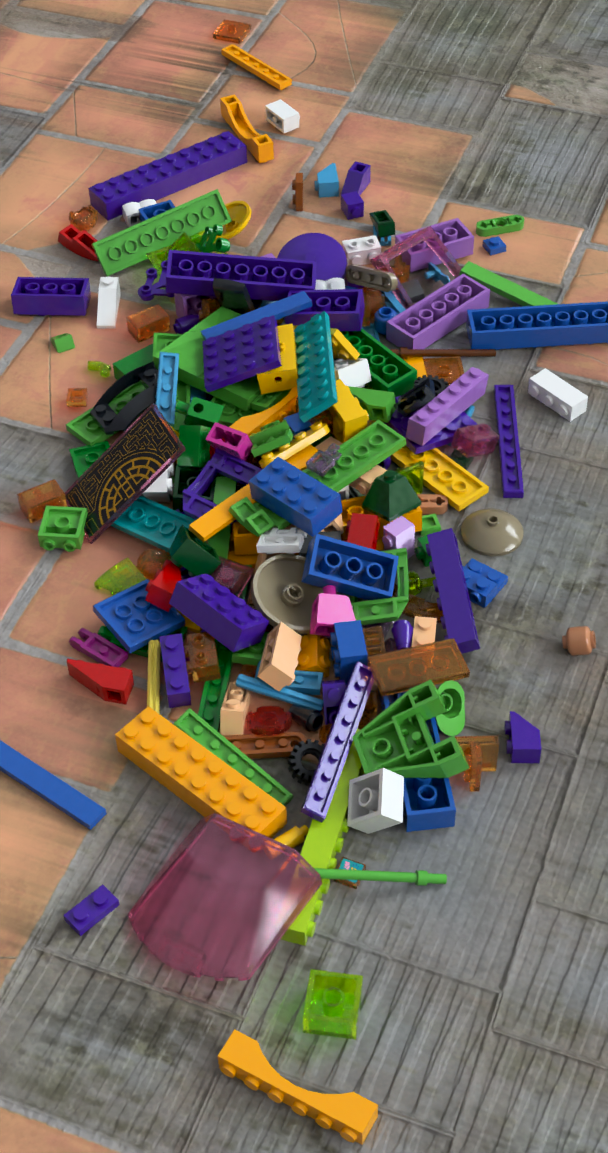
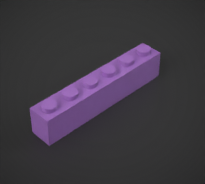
M470 368L409 418L406 438L421 446L427 443L485 394L489 375L480 369Z

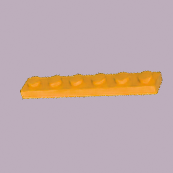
M231 44L221 49L223 56L277 89L283 90L292 85L291 78L236 45Z

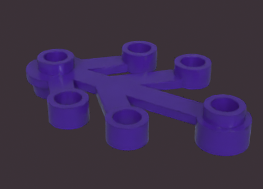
M168 260L161 263L162 272L159 282L155 284L153 282L158 276L157 270L155 268L146 270V283L138 289V296L143 301H150L155 296L174 297V293H166L165 289H161L166 288Z

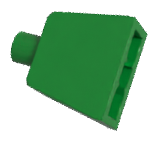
M193 397L190 404L179 400L175 412L186 415L184 420L186 425H201L212 428L215 422H219L224 406Z

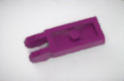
M81 628L78 634L85 642L73 636L69 639V643L74 649L81 651L101 664L120 667L129 658L128 652L95 632L92 633L84 628Z

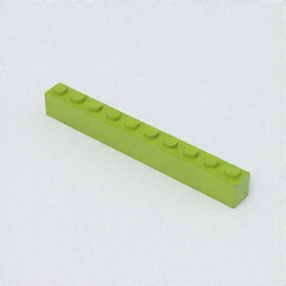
M354 741L350 747L325 820L321 823L313 819L275 924L277 939L305 946L308 937H313L316 922L313 921L315 915L319 916L323 906L321 898L323 894L328 892L330 879L298 878V868H336L337 859L335 856L337 852L341 853L344 842L342 835L343 832L347 833L349 826H347L349 780L363 774L365 775Z

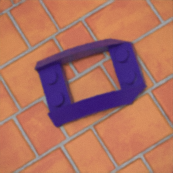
M216 448L213 457L207 462L195 481L187 489L183 490V512L197 520L217 506V504L201 496L211 485L218 473L246 486L249 484V480L262 469Z

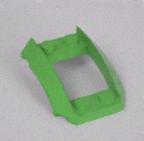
M406 548L381 551L399 556L396 571L398 597L358 602V597L344 594L350 599L356 621L361 620L362 625L397 621L409 602V573Z

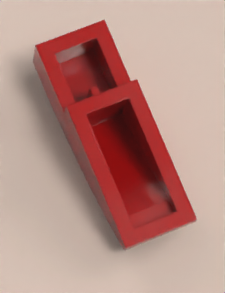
M70 224L59 232L58 242L81 257L99 261L91 245L98 240L86 230L80 232Z

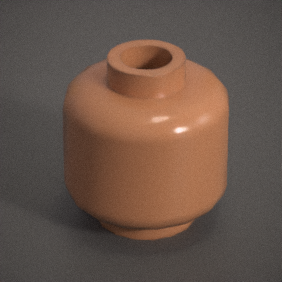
M588 626L570 627L566 635L562 636L563 648L568 649L569 654L572 656L589 655L596 648L595 632L591 631Z

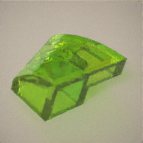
M126 558L102 574L94 582V586L98 590L101 587L107 589L111 595H115L146 580V578L131 560Z

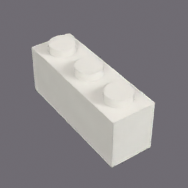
M546 368L529 378L528 393L571 422L586 412L588 396Z

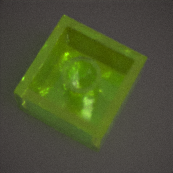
M310 969L303 1012V1033L356 1040L363 994V976Z

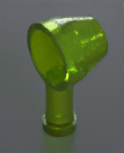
M408 572L409 596L419 594L423 587L434 586L433 580L436 577L420 579L416 572Z

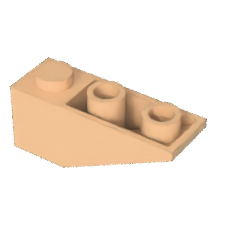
M236 681L229 682L220 710V734L222 736L244 735L251 691L237 687Z

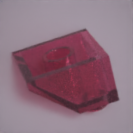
M218 556L221 564L210 576L220 585L227 587L231 593L239 598L252 576L254 568Z

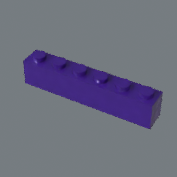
M452 528L428 534L429 543L425 544L428 556L432 557V561L429 562L431 572L436 576V579L433 580V585L436 593L439 592L440 598H437L438 608L440 611L443 610L444 616L440 617L443 629H446L448 634L444 636L448 649H452L454 655L480 649L457 538Z

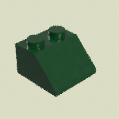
M184 525L179 528L169 549L170 560L179 568L185 567L191 577L202 574L211 575L221 564L216 550L206 542H202Z

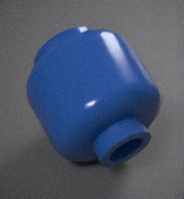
M382 307L374 314L375 330L380 334L386 335L387 321L397 316V312L390 307Z

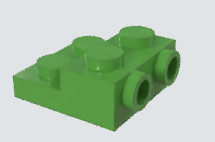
M46 506L38 532L40 547L49 551L54 548H63L68 552L81 549L85 536L84 526L88 515L87 508Z

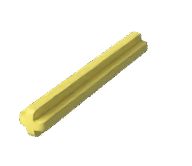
M150 640L148 642L147 707L149 706L160 714L161 646L159 640Z

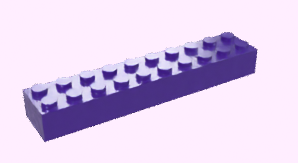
M229 131L223 132L88 188L90 204L109 221L123 215L122 206L126 203H139L146 199L157 201L247 163V145Z

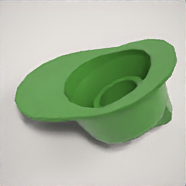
M449 680L443 682L437 688L447 712L435 718L440 731L445 735L455 736L463 730L465 725V696L462 686L456 681Z

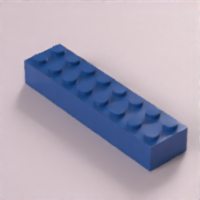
M608 301L467 310L466 329L470 348L500 350L608 343Z
M422 659L376 664V671H378L376 683L382 712L409 689L426 682ZM433 717L425 722L432 740L436 744L440 742L436 720ZM404 778L403 817L406 832L455 826L456 808L449 778Z

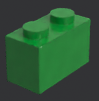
M201 425L179 426L177 466L205 467L211 458L209 453L210 444L205 440L211 430L210 427Z

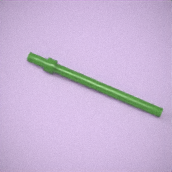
M298 868V878L415 883L418 886H427V883L446 884L447 882L446 874L428 873L424 870H416L415 873Z

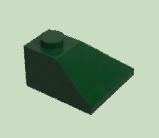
M389 470L375 478L362 503V508L390 522L420 506L421 500L405 476Z

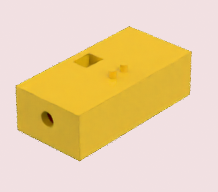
M293 323L277 326L282 366L257 374L261 394L290 390L297 387L298 367Z

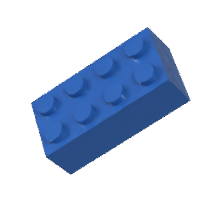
M280 457L274 459L249 480L252 499L312 537L343 512L341 495Z
M315 534L308 544L301 582L321 588L333 585L336 587V592L365 600L391 598L399 556Z

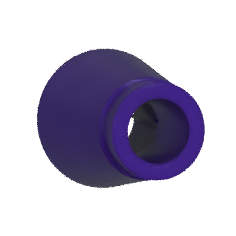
M407 620L396 621L391 632L398 653L402 655L409 654L411 652L413 626Z

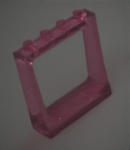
M431 226L419 230L370 259L375 269L395 274L389 261L418 243L425 241L455 278L460 276V270L462 269ZM398 279L397 288L392 292L405 309H408L414 304Z

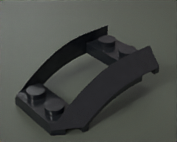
M154 361L136 368L118 379L107 389L90 411L92 419L106 435H112L114 431L120 430L124 433L128 432L127 428L136 418L155 406L158 370L155 368ZM140 381L146 390L135 396L116 414L109 406V403L123 390Z

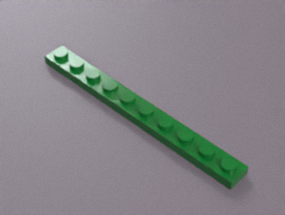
M230 564L226 587L231 593L246 602L252 565ZM214 638L198 715L219 732L220 710L230 681L233 652Z

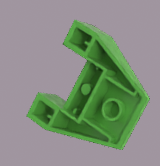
M432 680L409 689L352 737L365 774L385 768L404 776V778H449L470 768L463 750L454 735L436 744L432 740L425 721L447 712Z

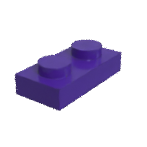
M102 884L63 916L64 920L82 936L120 904L119 900Z

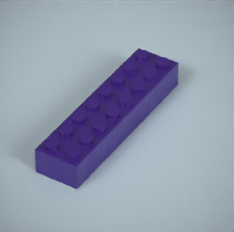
M169 250L166 293L216 297L213 291L214 278L244 283L251 299L279 301L288 297L289 290H315L317 261Z

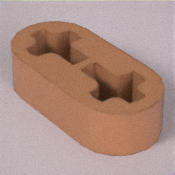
M417 494L421 500L420 508L422 509V515H440L447 511L448 499L444 495Z

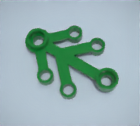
M215 224L213 227L207 226L200 243L193 244L190 251L203 253L215 251L220 253L228 252L230 250V241L227 239L217 238L216 243L213 244L216 236L222 235L223 226Z

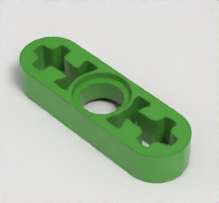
M511 215L479 221L476 224V234L481 237L520 231L524 228V217Z

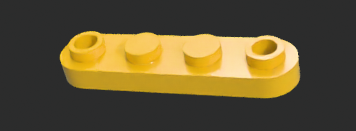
M316 422L310 426L311 429L307 432L302 431L294 436L295 439L290 442V445L287 443L278 447L274 452L269 451L261 456L262 459L259 461L261 468H265L277 457L286 460L330 432L327 423Z

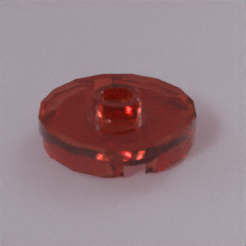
M261 706L257 708L256 712L252 713L250 711L246 716L247 729L251 733L260 736L282 734L289 730L292 725L291 713L289 711L284 712V708L279 706Z

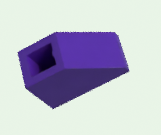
M355 161L348 170L341 194L357 191L361 195L370 184L371 165Z
M345 680L322 681L325 730H330L346 689Z
M510 711L509 721H505L504 731L505 735H509V740H506V754L511 755V763H540L542 750L540 730L516 712Z

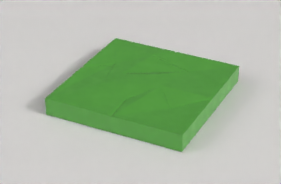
M223 306L153 356L155 368L158 370L160 352L179 353L178 380L242 410L248 411L251 409V402L261 393L257 375L211 392H207L205 388L202 342L205 340L201 335V331L241 315Z

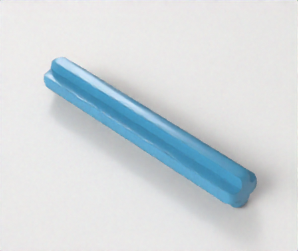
M239 674L237 677V687L293 705L318 710L319 712L322 711L323 700L284 687L277 691L266 682L243 674Z

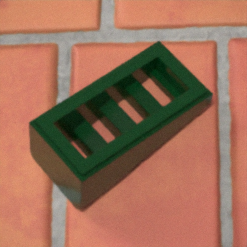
M386 210L369 213L379 237L395 235V222Z

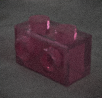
M481 423L457 428L451 446L467 458L494 452L500 436L489 425Z

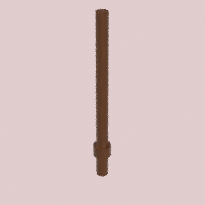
M407 347L390 349L402 359H407L408 357L496 356V349H408Z

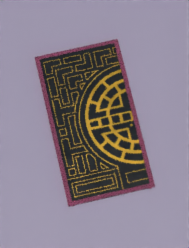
M154 403L62 495L68 507L87 508L88 515L84 532L90 544L186 450Z

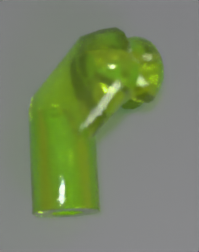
M88 361V370L100 371V375L103 377L110 376V371H112L110 365L101 361Z

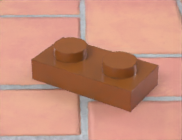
M296 173V179L292 180V190H295L293 204L296 205V211H303V173Z

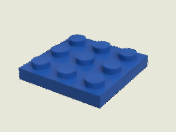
M149 579L93 605V612L129 653L148 645L150 640H157L159 636H165L185 626V619L174 607L167 612L145 601L148 594L145 589L150 581Z

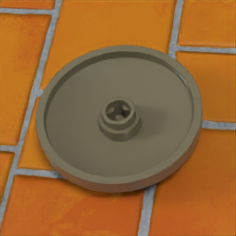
M295 554L275 555L265 560L258 567L252 578L250 589L253 604L256 610L261 612L262 616L268 619L269 624L273 627L282 622L298 634H309L312 605L318 594L323 593V588L301 582L306 557Z

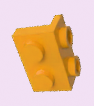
M310 633L302 636L301 650L297 658L298 665L295 670L323 672L324 678L329 676V650L331 647L329 640L323 635H312Z

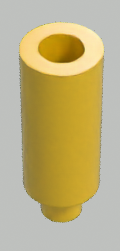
M306 825L300 828L294 826L265 844L263 851L270 861H274L304 842V836L309 831Z

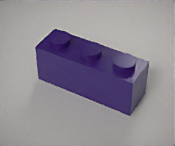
M182 633L159 636L169 708L191 705V695Z

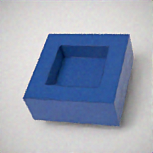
M499 236L483 240V247L490 256L506 252V245Z

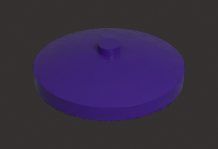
M321 233L299 235L288 241L278 254L277 258L317 261L316 280L327 281L335 277L345 278L347 267L345 251L338 241L328 235Z

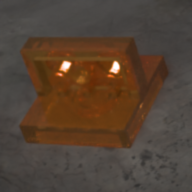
M498 735L455 737L470 767L462 771L464 772V781L469 782L470 792L480 790L481 772L496 771L499 750Z

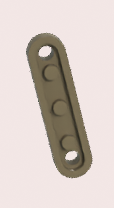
M357 264L346 267L345 276L350 283L384 292L394 291L397 288L398 279L391 272Z

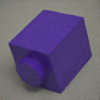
M357 191L341 194V210L348 220L364 216V201Z

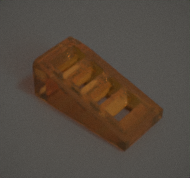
M382 626L362 628L367 654L381 653L379 656L368 657L367 666L376 670V665L369 666V663H387ZM380 644L378 647L367 648V646Z

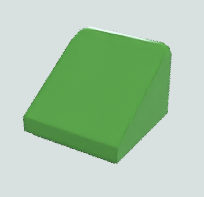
M68 333L54 336L50 339L58 353L75 348L72 335Z

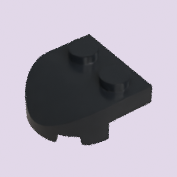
M427 378L400 396L398 403L394 404L395 409L406 418L432 401L435 397L434 382Z

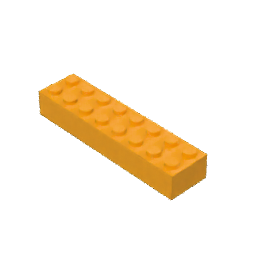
M149 706L115 734L118 752L255 855L287 824V810L284 805Z

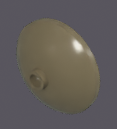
M487 508L475 511L464 519L461 526V538L465 545L472 551L485 556L509 554L515 551L523 540L524 531L520 521L512 514L500 509Z

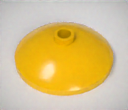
M233 201L225 204L232 222L223 225L222 235H217L214 241L217 238L229 240L243 231L249 223L252 213L248 203L245 201Z

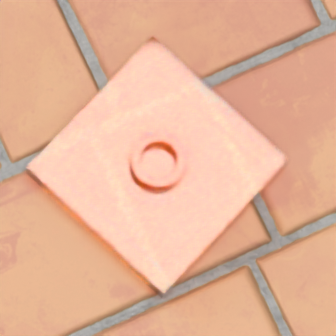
M223 20L213 33V39L240 44L250 32L251 24Z

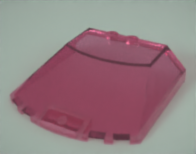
M213 813L201 819L140 896L128 913V917L139 940L148 947L155 957L170 967L201 978V975L214 977L216 981H224V978H238L239 981L249 980L322 885L320 874L295 849Z

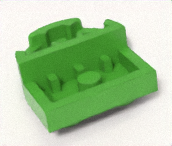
M286 419L282 422L279 420L261 427L260 432L252 433L249 436L253 444L251 452L255 458L287 443L290 445L293 433Z

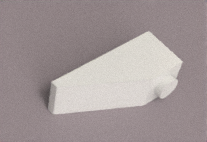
M119 277L100 278L97 329H115L121 296Z

